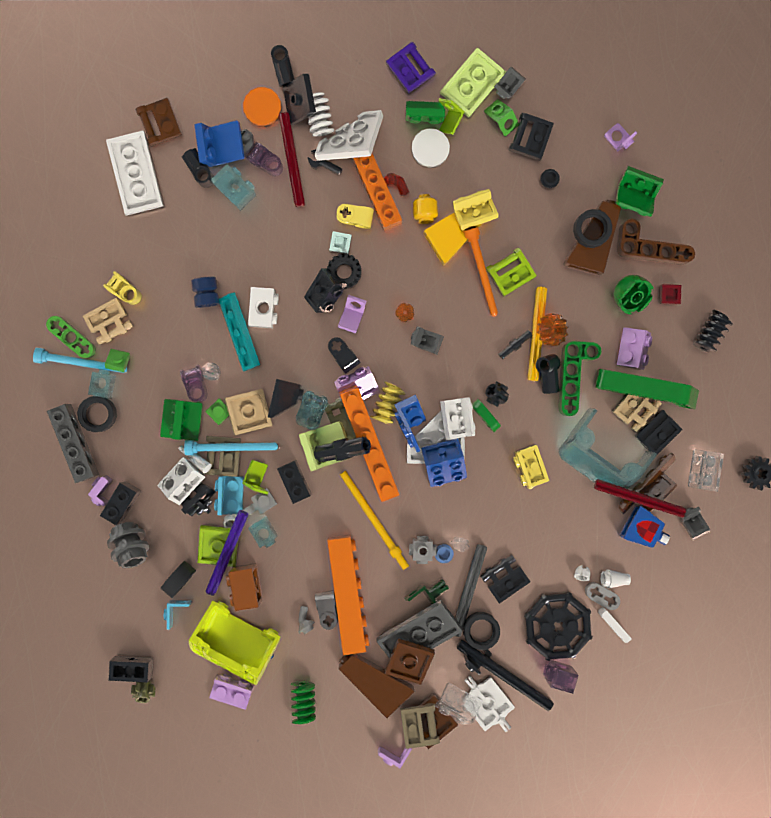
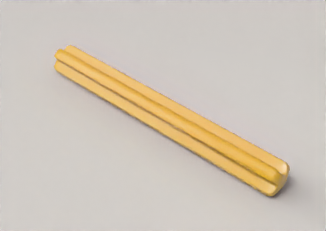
M546 287L536 288L533 336L531 339L528 371L529 381L539 380L536 361L541 357L547 297Z

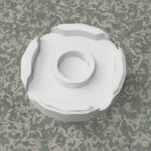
M429 128L422 130L415 136L412 142V154L418 164L434 168L440 166L447 159L450 145L448 138L443 132Z

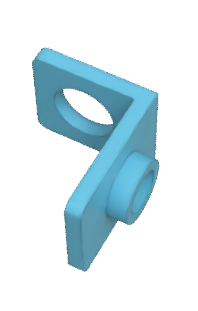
M170 600L167 603V609H164V620H167V630L173 627V607H189L192 604V600Z

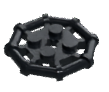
M570 592L565 594H542L536 604L524 615L526 619V643L536 649L547 661L565 658L575 659L581 649L593 638L591 635V610L581 604ZM563 601L562 606L551 607L549 602ZM570 603L579 613L574 615L567 609L568 604ZM545 605L547 609L540 617L535 616ZM582 617L584 632L578 630L577 620ZM533 621H537L539 624V633L535 635ZM562 622L563 628L555 631L554 623ZM576 635L582 636L575 646L571 648L570 642ZM543 638L549 643L548 649L537 640ZM554 646H566L568 651L553 652Z

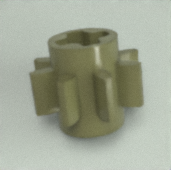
M150 680L148 682H136V685L131 686L132 698H135V701L139 703L149 702L150 697H155L156 688L154 684H151Z

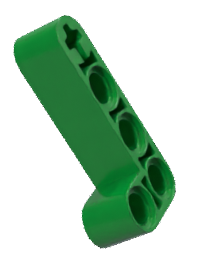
M572 341L562 347L558 409L564 416H574L579 410L582 360L589 361L599 358L602 351L597 343ZM570 345L576 348V354L574 356L568 353V347ZM589 346L593 347L595 350V355L593 357L587 354V348ZM569 364L575 367V372L572 375L567 372ZM568 383L574 387V391L571 394H568L565 390ZM565 397H573V399L569 400L565 399ZM569 404V406H572V410L568 411L565 409V406Z

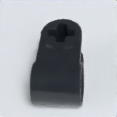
M334 337L329 341L328 349L345 374L361 363L341 338ZM334 341L342 343L340 351L332 350V343Z

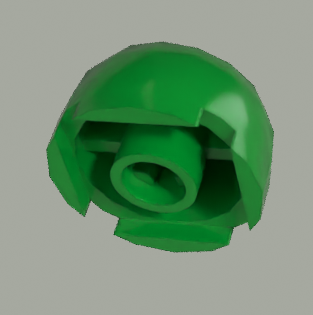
M628 275L622 278L615 286L614 300L624 313L641 312L651 302L653 298L651 292L654 288L647 279L639 275Z

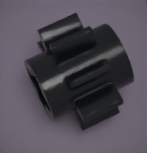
M498 381L495 384H490L485 392L488 397L486 401L496 407L499 404H504L509 397L508 392H506L508 387Z

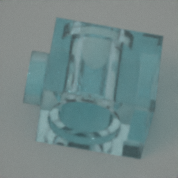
M99 369V372H92L88 395L112 398L116 376L110 375L111 371ZM101 378L106 380V386L103 389L99 387V380Z
M267 516L248 527L260 548L262 546L267 548L276 542L274 539L278 535ZM260 529L268 530L269 537L262 538L259 535Z

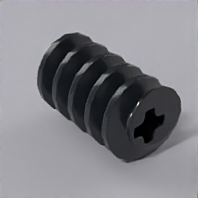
M712 310L713 314L708 317L710 321L704 323L705 327L700 330L702 334H698L696 336L697 340L693 341L697 348L705 352H716L717 349L713 345H720L721 343L717 339L725 338L721 332H729L725 326L733 325L725 314L717 310Z

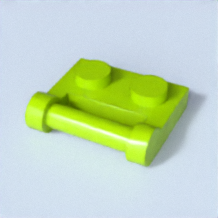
M516 248L513 250L514 253L496 264H490L486 267L488 274L492 277L503 297L537 276L520 248ZM517 259L520 261L521 264L500 277L498 276L497 271Z

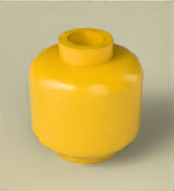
M429 194L419 195V198L413 201L414 219L419 221L420 224L433 223L434 219L438 217L437 200L430 197Z

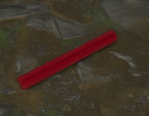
M288 112L279 114L293 199L295 207H302L305 205L290 117Z
M599 479L595 481L594 489L681 518L685 516L686 508Z

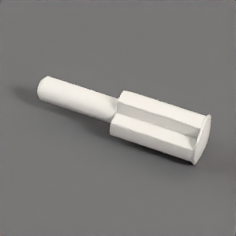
M179 446V450L185 454L184 446ZM194 453V455L187 456L190 458L189 462L203 473H207L211 469L212 465L200 455Z

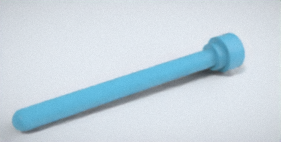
M36 347L33 353L34 363L42 364L43 362L52 361L120 372L106 369L105 362L51 354L45 351L44 348Z
M185 440L184 443L186 456L194 455L198 451H259L278 449L277 443L198 444L194 440Z

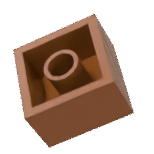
M256 563L233 567L228 572L229 575H226L227 586L231 587L232 594L229 596L231 606H234L235 611L259 607L262 602V595Z

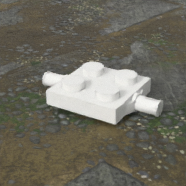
M471 676L468 679L466 678L465 682L471 690L461 699V702L483 730L486 731L498 723L505 732L508 729L510 730L511 726L505 720V717L515 706L490 676L479 684Z

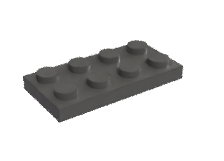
M439 600L376 639L379 646L390 658L398 638L433 649L461 633L462 627L442 600Z

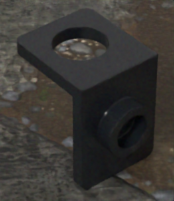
M488 649L483 650L487 657L490 658L492 656ZM464 655L466 667L471 672L476 671L480 675L481 671L479 668L481 665Z

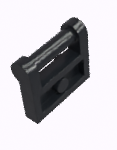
M521 113L519 126L513 143L510 144L508 150L541 161L554 123L527 113ZM527 123H531L533 126L526 146H520Z

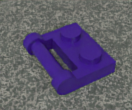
M414 42L409 43L386 60V64L408 94L436 74L435 70L428 66L417 51V46ZM407 54H411V56L423 70L424 74H419V72L407 58Z

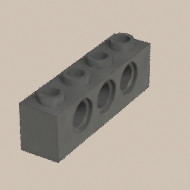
M63 404L48 410V416L75 483L98 476V470L72 405Z

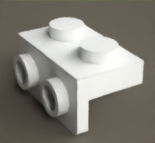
M470 397L440 401L446 440L475 436V423L472 415L473 406Z

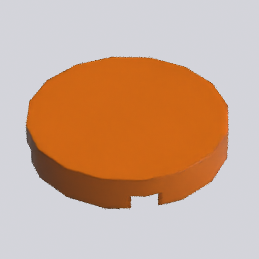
M257 87L245 96L243 111L252 124L260 127L271 125L279 118V114L282 111L281 101L272 89Z

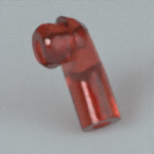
M388 173L384 177L386 185L397 186L401 196L410 193L403 177L394 173Z

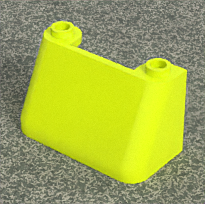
M212 601L190 637L189 646L197 655L257 685L281 636L272 628L262 631L231 615L225 603Z

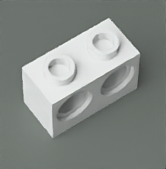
M182 457L157 486L169 500L180 505L205 476L189 460Z

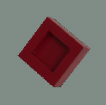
M660 285V304H681L682 285Z

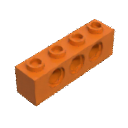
M373 154L367 157L353 158V163L383 230L387 231L402 224V218Z

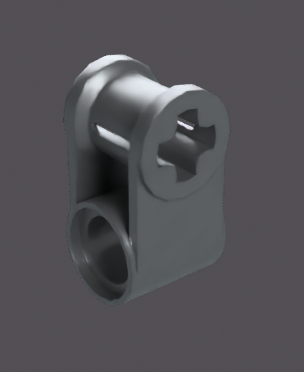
M333 590L315 594V603L320 624L324 629L331 630L338 622L335 592ZM327 615H329L330 618H334L331 624H329L328 621H325Z

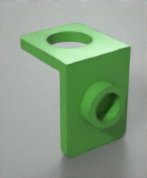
M499 99L484 110L486 115L497 122L504 136H507L519 125L513 109ZM508 119H512L511 126L505 128V122Z

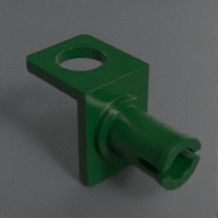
M441 579L430 589L420 585L404 599L411 601L423 592L430 603L434 604L436 603V598L448 590L449 587Z

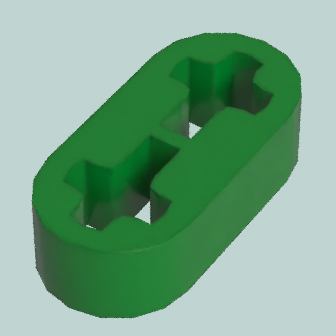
M479 399L472 403L474 411L493 432L501 427L500 423Z

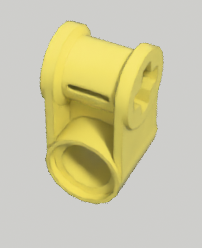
M342 204L337 209V219L343 224L371 229L374 209L366 206ZM344 210H348V214H350L346 218H343V214H341Z
M114 271L112 278L103 287L130 305L138 304L142 298L141 292L122 275ZM130 291H134V297L128 300L127 294Z

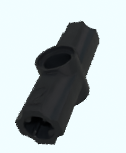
M366 436L353 439L344 438L316 446L314 456L319 462L342 461L353 456L370 453L371 443Z

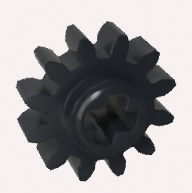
M756 456L755 460L748 459L750 465H743L747 470L742 472L741 475L747 476L743 482L750 483L749 488L755 489L757 487L761 491L764 487L771 488L769 483L771 481V463L768 464L769 458L762 460V457Z

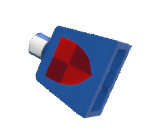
M635 504L620 534V537L651 548L655 546L656 542L666 545L670 539V535L662 531L665 523L637 504Z

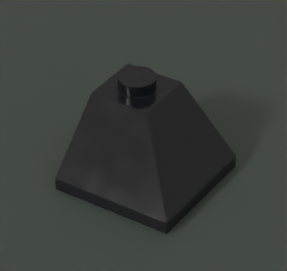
M276 379L268 418H275L298 404V400L302 401L304 389H301L302 385Z

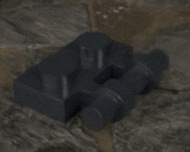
M512 555L506 559L502 558L499 564L493 568L489 567L480 576L484 582L490 578L494 583L489 585L488 588L499 604L530 583V580L519 565L514 569L511 568L510 565L516 561ZM506 569L508 573L498 579L496 574Z

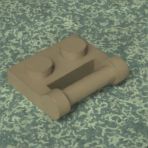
M206 436V442L208 444L241 443V438ZM207 451V462L212 466L204 474L238 477L240 451H220L219 469H214L215 451Z
M434 703L400 708L406 749L440 743L436 731ZM421 713H426L429 729L428 738H424Z

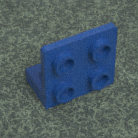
M236 120L213 127L203 123L194 124L200 163L213 167L245 158L239 121Z
M413 395L395 404L397 412L394 414L410 448L414 447L418 453L420 449L411 428L427 420L416 395Z
M458 438L421 448L430 487L442 486L449 482H457L467 478L464 455Z

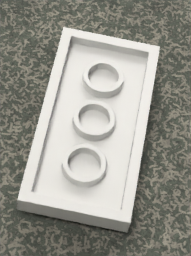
M139 131L107 139L106 142L125 215L128 216L163 207L145 132Z

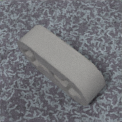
M591 582L586 586L585 594L592 601L609 610H615L619 607L620 598L614 592L596 582ZM597 587V591L600 592L601 595L598 596L596 594H593V596H591L592 593L590 592V589H595ZM605 596H607V597H609V598H612V597H613V600L615 601V603H614V604L610 603V604L608 605L609 602H608L607 600H605L604 597H605Z

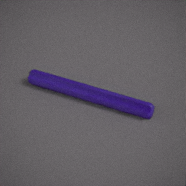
M238 511L208 583L206 593L211 596L216 594L248 517L246 511Z

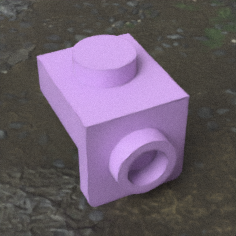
M107 475L96 478L92 484L93 489L88 494L92 498L91 501L97 506H106L108 500L101 495L112 482V479Z

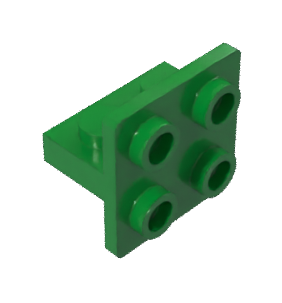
M165 399L160 436L175 440L198 441L203 404Z

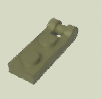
M341 397L335 399L333 403L323 404L330 423L342 422L347 438H356ZM339 408L341 414L334 416L332 411Z

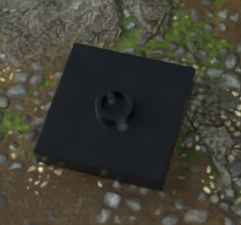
M302 74L283 86L286 109L289 113L291 125H295L316 113L309 74Z

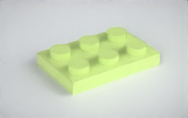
M476 48L443 87L440 94L456 103L465 111L464 114L469 118L495 88L494 86L501 80L506 71L479 48Z

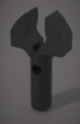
M316 149L311 151L315 155ZM308 157L311 168L315 170L323 166L338 175L342 173L341 167L328 160L313 161Z

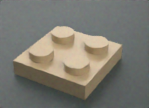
M263 389L224 398L234 436L272 426L271 419L268 418L269 411Z

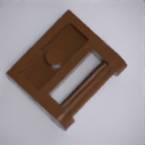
M168 98L139 106L135 109L143 123L149 146H154L182 135ZM153 112L161 135L155 136L147 115L148 113Z

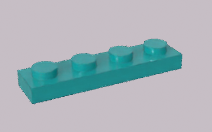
M235 292L229 293L220 298L219 302L244 372L259 366L260 363Z

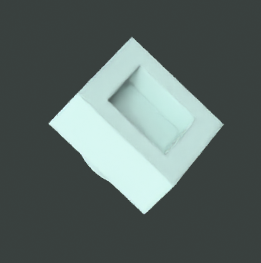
M333 231L329 251L348 254L352 235Z

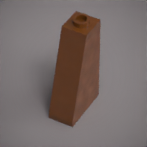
M605 200L597 207V210L603 211L611 219L612 234L609 239L601 246L595 248L584 247L577 241L563 266L597 275L604 273L621 207L616 205L615 201ZM591 217L582 234L589 240L599 239L604 232L603 223L599 219Z
M357 653L344 655L339 660V670L386 718L415 692L412 684L403 679L386 675L385 669Z

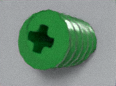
M309 681L291 683V685L296 686L295 689L291 690V693L297 695L291 697L292 701H297L296 704L291 705V708L297 709V711L292 712V716L297 717V719L292 720V723L308 724L316 719L314 714L316 707L313 706L316 702L313 698L315 696V691H313L315 684Z

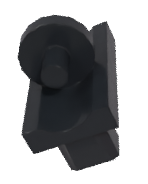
M200 482L194 489L197 494L193 498L189 495L181 503L183 507L181 510L184 514L193 516L195 513L200 515L203 511L207 514L211 512L209 505L213 501L210 498L216 491Z

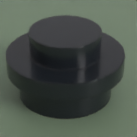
M554 169L545 170L540 177L541 184L549 189L556 187L560 180L558 172Z

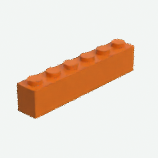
M355 385L340 391V397L356 438L366 436L370 440V453L363 456L381 502L399 496L358 386Z
M351 535L328 538L343 655L366 652V646L370 645L368 634H364V627H367L366 615L362 616L361 608H364L363 596L359 597L358 589H362L361 579L356 576V570H359L358 558L354 559L353 551H356L355 539L351 540Z

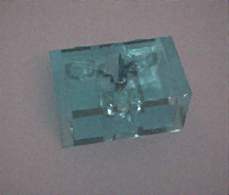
M227 164L211 179V182L241 211L256 196L255 187L249 180L244 181L240 177L242 174L235 166L231 168ZM233 183L238 185L239 188L237 190L231 186Z

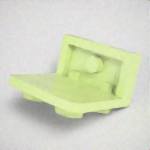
M338 421L299 434L311 471L340 462L336 460L319 462L315 459L314 451L318 445L347 438L342 422Z

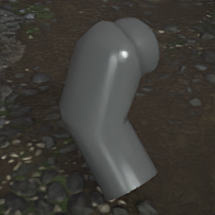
M244 129L241 131L244 157H246L254 148V137L249 130Z

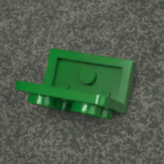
M627 166L618 184L616 204L623 209H630L642 216L651 217L654 212L655 198L664 179Z

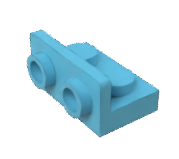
M219 476L218 480L215 481V491H218V499H215L214 510L217 511V515L237 514L239 510H243L244 484L242 482L244 476Z

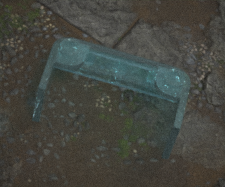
M595 408L588 409L560 447L559 456L593 483L599 479L628 489L641 478L657 454L646 451L638 463H627L620 471L590 449L595 441V435L586 426L597 410Z

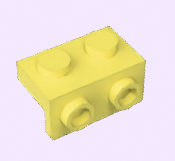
M490 189L481 190L475 194L460 197L453 201L454 214L461 230L498 218V212L491 199Z
M537 445L514 452L516 457H513L516 468L520 467L522 473L520 480L523 486L532 489L534 486L549 481Z

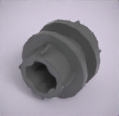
M125 522L113 527L109 534L110 538L107 540L108 548L113 550L111 552V559L114 562H118L119 567L121 566L122 568H132L144 563L146 557H148L147 551L150 547L147 541H143L146 537L145 531L138 528V525L133 522Z

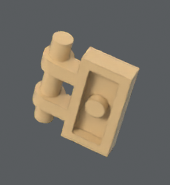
M114 298L83 315L91 333L100 331L101 336L96 338L99 345L112 341L113 337L119 334L123 335L128 332V329L134 327L130 320L125 323L122 322L121 318L127 314L118 298ZM115 322L117 327L107 331L106 326Z
M626 395L613 410V413L626 424L634 420L636 423L631 429L638 433L641 428L647 425L648 419L658 412V408L662 403L659 400H655L651 404L648 398ZM644 406L647 410L640 417L637 414Z

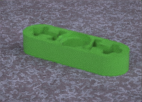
M52 316L47 320V329L78 356L91 358L95 354L94 344L63 318ZM53 321H60L58 325L65 330L62 332L58 328L53 329ZM69 332H74L76 335V339L72 343L66 340V335ZM78 343H81L83 346L89 345L88 350L90 352L82 353L83 349L76 345Z

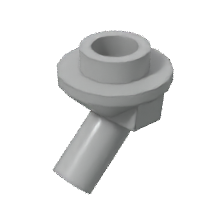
M305 606L300 607L298 631L299 634L303 632L304 635L314 628L312 624L315 623L306 619L308 607Z

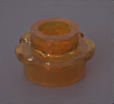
M406 303L398 306L396 316L399 317L400 321L407 322L414 317L413 306Z

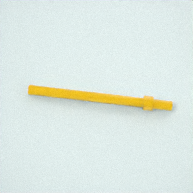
M347 471L340 474L341 478L389 548L392 558L397 560L403 570L409 567V564L401 554V549L395 545Z

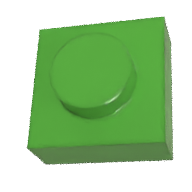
M110 349L105 362V368L125 372L130 359V353Z
M220 398L205 411L218 425L229 417L227 406Z

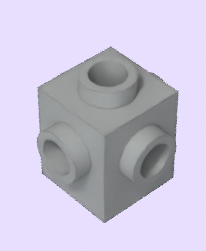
M417 536V538H413V544H409V555H412L413 561H416L417 564H428V561H432V557L436 556V545L433 544L432 539H429V536ZM421 548H425L427 552L425 554H420L419 550Z

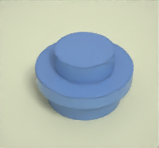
M441 544L436 547L435 558L438 562L448 563L452 560L454 553L449 545Z

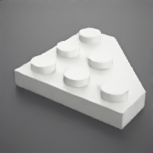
M382 111L362 112L357 116L358 120L352 124L346 123L335 131L336 134L329 139L325 137L319 141L315 152L317 161L371 156L383 119Z
M442 410L415 436L420 452L417 453L415 448H410L407 443L408 464H425L421 451L422 447L453 440H446ZM461 437L458 439L465 460V437Z

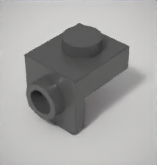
M510 67L494 86L497 89L496 93L503 99L506 97L510 99L526 78L513 67Z
M417 326L411 336V345L437 355L444 337Z
M699 507L686 509L685 516L681 518V522L692 540L710 532L709 526L700 514L701 509Z

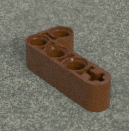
M636 219L625 221L619 228L617 253L621 257L684 265L695 258V250L689 245L639 239L641 226ZM629 224L633 227V233H629L626 230V225ZM624 243L631 246V252L624 250ZM643 246H647L650 249L649 255L643 252ZM662 248L668 250V257L662 255ZM684 252V255H687V258L684 259L683 255H675Z

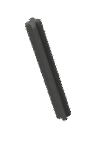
M478 544L455 616L462 630L487 551V547ZM462 632L455 636L460 637Z

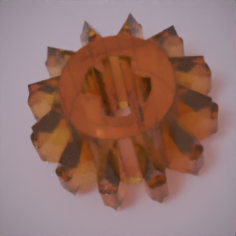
M551 313L540 318L541 323L537 324L539 331L536 333L540 334L539 340L543 341V344L558 346L560 343L565 342V337L568 336L566 331L569 327L565 325L567 320L563 319L562 315Z

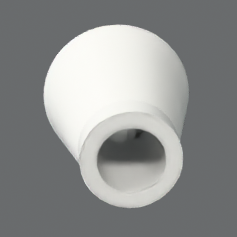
M607 569L602 571L600 581L603 587L609 589L630 585L631 577L630 574Z

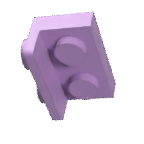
M369 366L360 367L354 373L343 375L334 382L338 393L357 385L363 400L380 393Z
M217 674L209 698L246 710L253 686L246 680L237 681L232 679L230 675Z

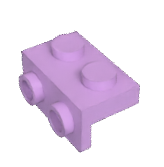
M624 327L617 365L644 370L649 361L647 353L648 347L652 345L651 333L646 330Z

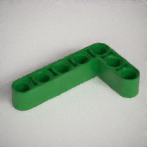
M599 369L595 385L597 389L670 402L688 409L696 408L699 390L691 385Z

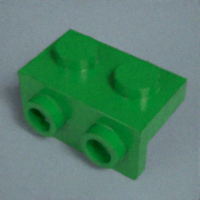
M406 102L405 121L410 123L429 122L430 124L444 122L445 109L440 102Z

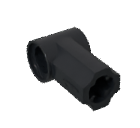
M282 45L274 46L271 50V58L279 87H283L295 78L287 49ZM277 53H284L285 57L282 60H277L275 55Z
M193 148L186 151L182 159L195 180L204 188L211 187L215 177L207 165L199 162L197 149ZM204 173H208L207 179L201 181V175Z
M556 354L540 357L536 361V369L541 374L542 393L544 394L560 392L558 369L561 361Z

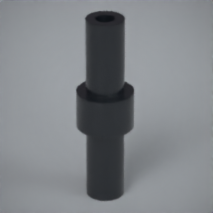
M527 330L517 339L514 338L498 355L504 359L514 350L517 351L525 341L533 336L532 333Z

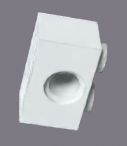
M251 287L248 326L273 329V324H277V313H274L275 305H278L279 294H276L275 289ZM263 303L269 305V310L266 313L259 311V307Z

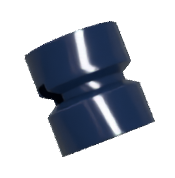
M201 277L191 280L192 291L197 293L194 296L195 308L211 307L220 304L219 295L214 292L217 289L216 277Z

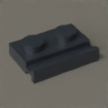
M661 410L635 437L653 456H656L683 429L664 410Z

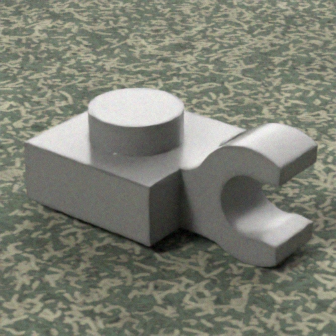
M266 488L265 490L268 491V495L259 492L251 498L253 504L243 509V511L250 515L258 510L262 514L277 505V502L269 489Z

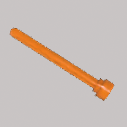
M478 226L463 230L465 238L468 239L472 246L490 314L495 317L498 311L478 242L480 231Z

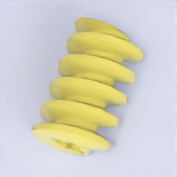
M384 382L388 387H382L381 390L385 394H379L378 396L382 402L376 401L375 404L379 409L373 408L372 411L376 416L370 417L385 424H393L394 421L390 416H395L393 409H396L395 404L396 402L403 401L399 395H405L406 393L401 388Z

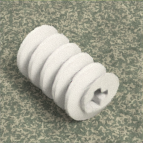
M323 92L313 93L316 113L308 117V124L311 126L309 128L310 133L315 137L325 136L334 132V129L328 128L333 122L327 121L331 114L325 113V111L329 110L330 106L324 105L329 100L322 97L325 95Z

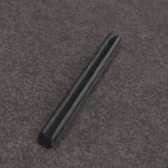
M464 640L457 644V649L545 710L550 711L554 703L492 659L471 647Z

